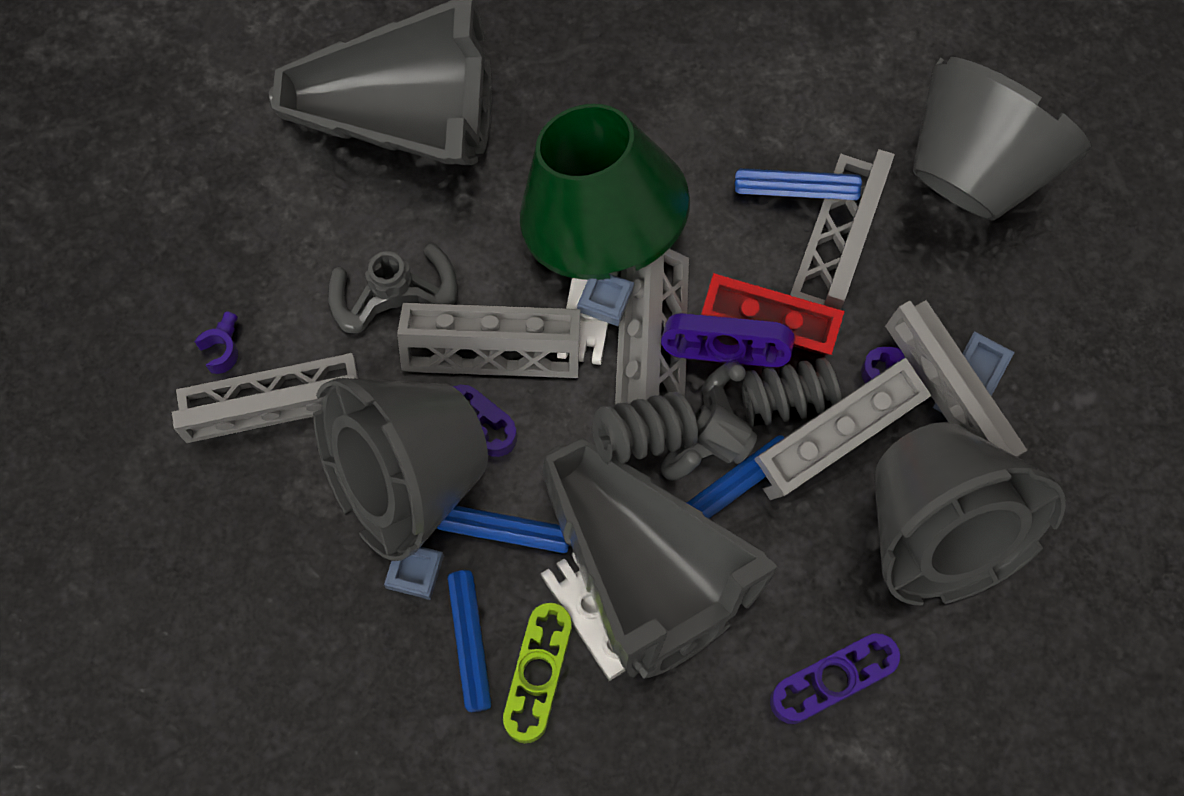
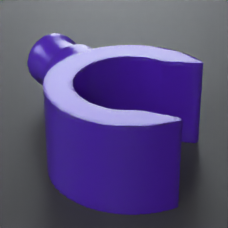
M224 312L221 322H218L216 329L204 331L195 340V344L200 350L210 348L218 343L226 345L225 353L221 357L206 364V367L212 374L227 372L237 362L238 349L231 339L235 330L234 324L238 319V316L234 313Z

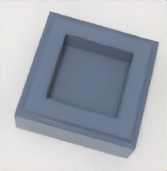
M610 274L611 279H588L577 304V309H580L582 314L619 326L634 289V282Z
M420 547L416 553L401 561H391L384 583L385 588L431 600L444 558L443 552Z

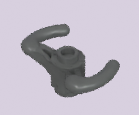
M429 243L424 248L425 256L435 265L440 275L441 286L438 288L411 273L408 262L403 261L398 253L392 251L377 253L369 260L368 271L365 272L368 284L352 311L347 308L344 289L348 276L347 271L342 267L334 268L328 285V301L334 319L344 332L353 334L364 331L377 313L390 308H399L403 303L420 302L422 304L454 305L457 301L458 284L455 269L448 256L434 243Z
M733 361L721 365L706 379L702 387L704 405L700 406L694 413L698 427L697 444L691 448L682 445L678 451H672L666 455L660 470L666 479L671 481L682 479L701 463L702 458L712 454L726 463L733 461L736 464H740L753 449L757 440V434L752 431L749 423L733 414L723 389L730 379L741 381L745 378V368L739 362Z

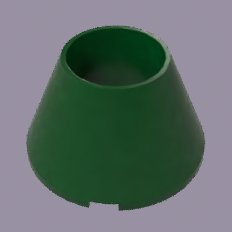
M603 104L575 106L553 117L543 127L537 138L520 209L521 232L529 251L548 269L575 279H611L609 273L635 266L636 271L657 260L672 247L682 233L689 216V189L685 176L679 166L623 112Z

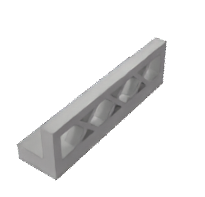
M878 149L873 164L840 154L834 173L843 174V171L847 170L868 177L866 184L861 187V198L858 206L854 200L824 199L794 282L791 296L835 309H842L895 154ZM846 204L854 219L852 222L836 227L829 215V210ZM825 224L828 232L821 234ZM848 233L845 242L841 235ZM833 239L841 252V256L824 264L816 247ZM811 261H813L816 268L808 270ZM836 269L832 279L828 271ZM820 275L829 290L826 299L823 300L802 293L803 283Z
M668 249L661 257L640 270L636 271L635 266L621 270V278L634 282V289L619 323L615 405L617 403L630 404L636 399L647 400L651 396L659 395V385L661 382H663L668 393L678 392L685 397L686 358L671 355V362L667 365L661 354V337L667 322L662 312V301H666L672 315L687 314L689 258L671 249ZM664 263L674 267L673 284H670L664 273Z
M927 300L916 306L911 301L899 306L885 327L932 395L947 421L969 430L1016 457L1024 454L1027 451L1026 447Z
M403 303L397 332L402 372L578 378L580 309ZM410 347L428 348L435 354L431 357L411 356ZM460 349H471L479 354V356L474 359L462 358L456 352ZM504 351H517L524 357L519 360H507L500 354ZM550 352L569 353V362H551L544 356Z
M353 353L176 389L179 410L172 412L174 430L186 443L313 417V413L322 408L323 397L318 399L316 396L318 389L324 383L336 379L323 380L329 371L346 368L347 375L336 378L358 379L355 357ZM297 378L305 383L279 389L285 380ZM270 384L268 388L263 385ZM253 387L261 392L235 398L242 389ZM226 393L224 397H221L218 394ZM210 397L216 401V403L190 407V400Z
M907 358L898 361L754 458L770 482L768 486L763 488L770 500L787 495L932 396Z

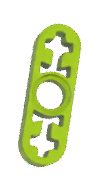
M544 603L535 608L530 615L504 710L503 723L505 729L512 739L520 743H532L538 740L546 731L571 636L572 625L570 615L564 607L556 603ZM549 615L557 616L558 625L564 627L562 632H553L549 644L550 649H559L557 656L543 649L529 650L531 643L541 647L544 637L543 628L537 626L539 621H547ZM536 659L546 661L552 668L550 680L541 686L530 684L524 677L525 667L529 662ZM519 689H523L528 694L534 696L547 695L545 703L535 699L532 713L534 718L539 719V723L537 726H529L526 733L519 732L518 723L512 720L514 713H523L527 701L526 696L517 697Z

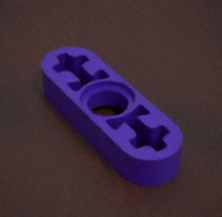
M684 313L675 314L668 318L661 337L663 348L675 357L726 363L736 361L740 364L765 367H780L787 364L791 359L795 342L792 330L778 322ZM728 335L735 338L739 343L736 345H726L721 343L716 337ZM749 340H752V345L748 344Z
M870 634L783 679L774 688L770 697V705L774 715L785 723L797 724L879 682L893 673L900 662L899 648L890 637L884 634ZM871 645L875 651L883 649L887 654V657L882 661L884 669H881L877 663L863 668L859 673L865 680L861 682L854 664L863 660L870 653L868 646ZM851 654L853 662L850 661L846 656ZM835 665L841 667L846 672L848 685L844 691L833 692L825 687L822 681L824 668ZM811 676L813 688L824 702L819 704L816 694L800 704L802 712L797 713L793 707L785 709L781 703L787 696L784 689L790 688L793 694H797L810 686V683L804 678Z

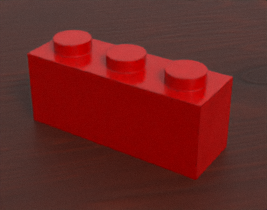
M713 273L701 315L778 322L789 327L794 333L795 342L793 347L828 356L832 355L845 311Z

